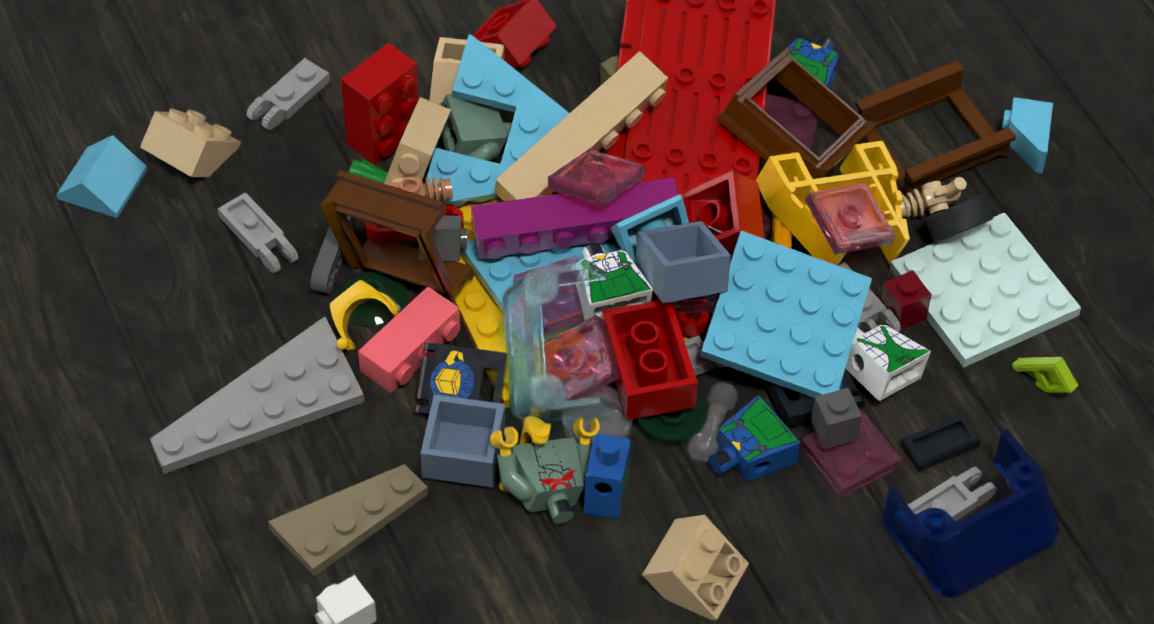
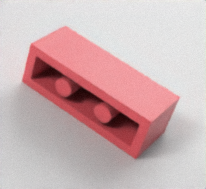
M427 287L358 351L360 372L390 393L395 391L400 385H405L421 366L422 356L434 357L436 355V352L423 350L424 342L444 344L446 341H452L457 336L461 327L459 307L430 287Z

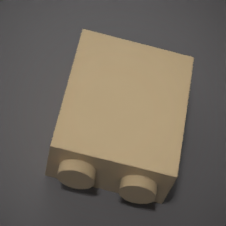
M419 98L401 138L384 184L400 183L406 177L421 178L423 180L451 109L424 98Z

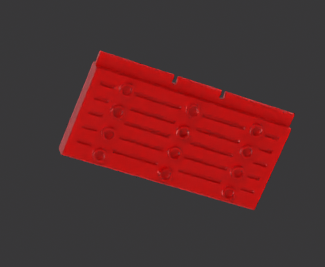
M776 0L626 1L620 45L621 47L631 49H620L617 71L640 51L668 77L665 90L667 94L657 106L652 107L650 105L642 112L643 117L632 128L626 126L619 133L620 137L615 144L605 150L600 188L675 178L678 194L681 195L732 170L756 181L760 156L717 118L725 110L735 93L770 63ZM767 85L751 98L764 111Z

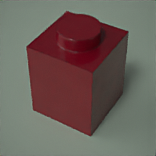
M911 270L883 283L881 302L886 306V309H890L900 322L901 330L927 319L932 294L916 273Z

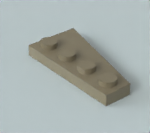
M403 464L268 521L269 530L313 576H316L428 495V487Z

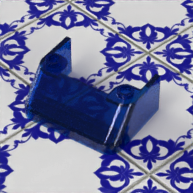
M1008 429L1001 432L994 465L1006 478V483L1013 491V494L963 521L956 523L949 513L940 508H928L915 515L895 488H892L887 493L882 523L934 590L944 597L955 598L963 595L1046 550L1057 539L1059 524L1043 472Z

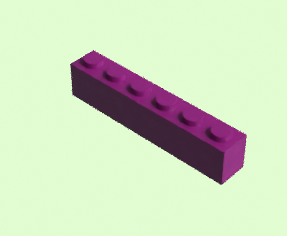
M675 178L471 206V226L478 259H497L505 255L532 254L540 250L567 249L575 245L601 244L605 241L616 240L610 227L679 195Z

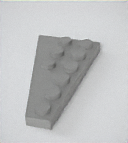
M326 317L320 319L150 439L151 446L163 474L363 403L364 394L343 351L336 345L337 339Z

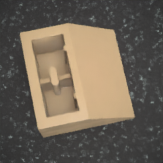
M440 37L434 58L429 101L439 104L443 102L446 94L452 95L467 40ZM481 42L504 60V45Z
M170 109L169 112L155 111L140 148L190 177H209L239 148L241 142L230 136L232 132L229 129L217 124L212 126L205 122L206 117L201 113L193 110H187V113Z
M705 515L674 520L642 575L664 599L710 620H717L749 563Z

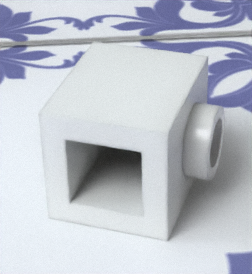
M355 575L338 585H330L323 590L321 595L316 597L318 613L315 614V618L318 624H372L376 621L375 601Z

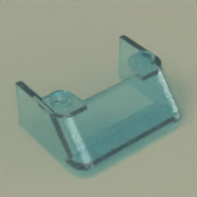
M590 261L535 269L511 284L504 292L503 311L510 408L513 415L522 421L528 416L537 417L542 421L618 412L616 404L600 396L567 401V389L564 382L554 375H546L541 305H546L554 300L559 286L607 279V272Z

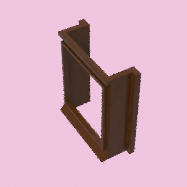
M786 48L735 93L717 119L766 162L770 156L799 152L812 179L824 178L852 150L855 144H862L866 141V138L878 122L866 121L797 60L790 56V50ZM772 79H776L841 135L820 157L815 155L751 99Z
M958 60L855 101L858 114L866 121L878 122L866 138V143L883 141L875 128L947 99L978 138L974 142L904 170L885 144L897 167L898 178L896 179V184L905 197L908 192L920 189L921 186L927 183L939 181L1000 155L1008 157L1010 143L1016 139L1015 134L1009 127L995 133L962 90L964 68Z
M341 170L336 175L338 181L324 199L320 208L351 270L363 266L426 288L430 287L441 293L447 292L450 298L455 299L467 279L472 280L475 273L472 266L456 261H442L432 239L431 233L447 211L444 203ZM347 216L416 237L426 260H418V249L396 242L377 243L368 238L363 247H361Z

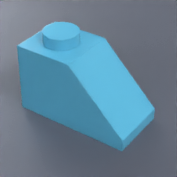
M1014 97L1011 110L1005 109L1002 129L1009 127L1012 130L1016 139L1010 143V147L1036 173H1043L1048 151L1053 103Z

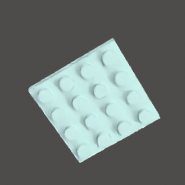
M1005 212L993 217V220L893 260L890 264V271L895 277L913 270L932 295L927 320L963 368L1079 316L1081 310L1079 304Z

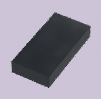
M961 414L902 438L900 446L917 472H920L979 448L981 439L965 415Z

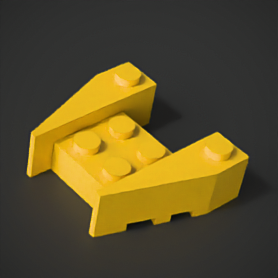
M883 141L855 144L840 167L842 175L812 179L799 152L769 157L755 182L758 183L769 209L813 257L838 266L848 251V247L878 242L890 264L891 261L896 260L910 240L907 221L902 218L901 213L902 194L901 191L897 190L896 179L898 178L897 167Z

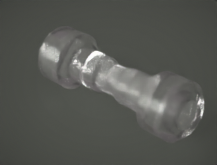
M720 382L713 384L707 397L710 404L707 412L708 417L706 422L702 424L700 432L692 436L687 448L691 457L697 461L708 462L709 456L718 450L719 444L716 438L720 422L724 420L726 412L734 408L738 398V392L732 385Z

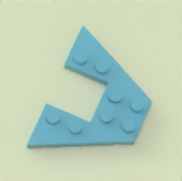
M469 34L453 86L452 97L515 112L501 164L435 148L427 177H429L431 185L432 178H436L437 184H439L440 177L443 179L450 178L453 199H446V202H443L444 205L453 204V206H461L467 201L482 202L499 199L500 197L495 193L496 179L570 113L473 35Z

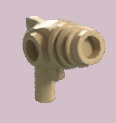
M957 177L949 184L943 186L940 181H933L921 186L922 192L920 194L917 189H914L912 193L908 192L906 197L902 195L903 202L900 205L902 218L906 217L908 219L910 214L912 217H917V215L923 217L924 212L927 211L932 216L948 209V205L955 203L960 198L961 191L967 185L965 179Z

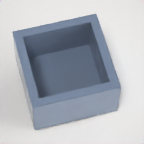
M702 221L637 232L635 265L649 282L654 293L662 303H677L684 299L710 297L717 293L728 292L731 255Z
M434 394L420 453L422 478L493 487L498 466L497 455L500 454V449L492 446L490 437L494 431L498 430L502 433V439L504 437L505 404Z

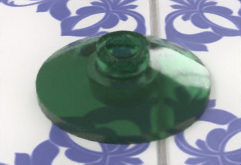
M366 271L351 277L343 285L339 294L340 296L357 281L362 280L377 291L391 297L400 308L398 313L407 306L408 302L404 284L398 278L377 271ZM369 299L357 305L351 312L349 321L361 327L378 328L386 326L395 315L381 301Z
M697 390L695 408L638 418L642 428L654 438L666 442H681L696 436L704 428L708 419V405L704 396ZM673 416L677 419H669L668 417Z

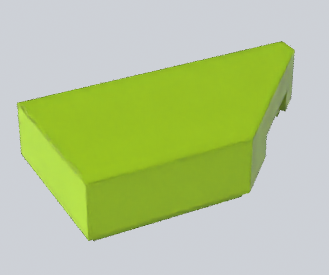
M1063 357L1018 358L1012 364L1013 369L1018 373L1025 371L1037 380L1035 385L1046 393H1071L1078 387Z

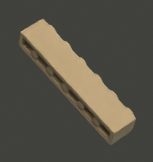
M639 51L504 171L495 181V193L503 201L551 195L554 191L559 193L564 190L571 182V176L577 170H586L596 159L595 154L603 147L607 150L613 146L620 137L619 133L626 126L629 128L634 127L643 117L642 112L650 105L655 107L665 98L668 77Z

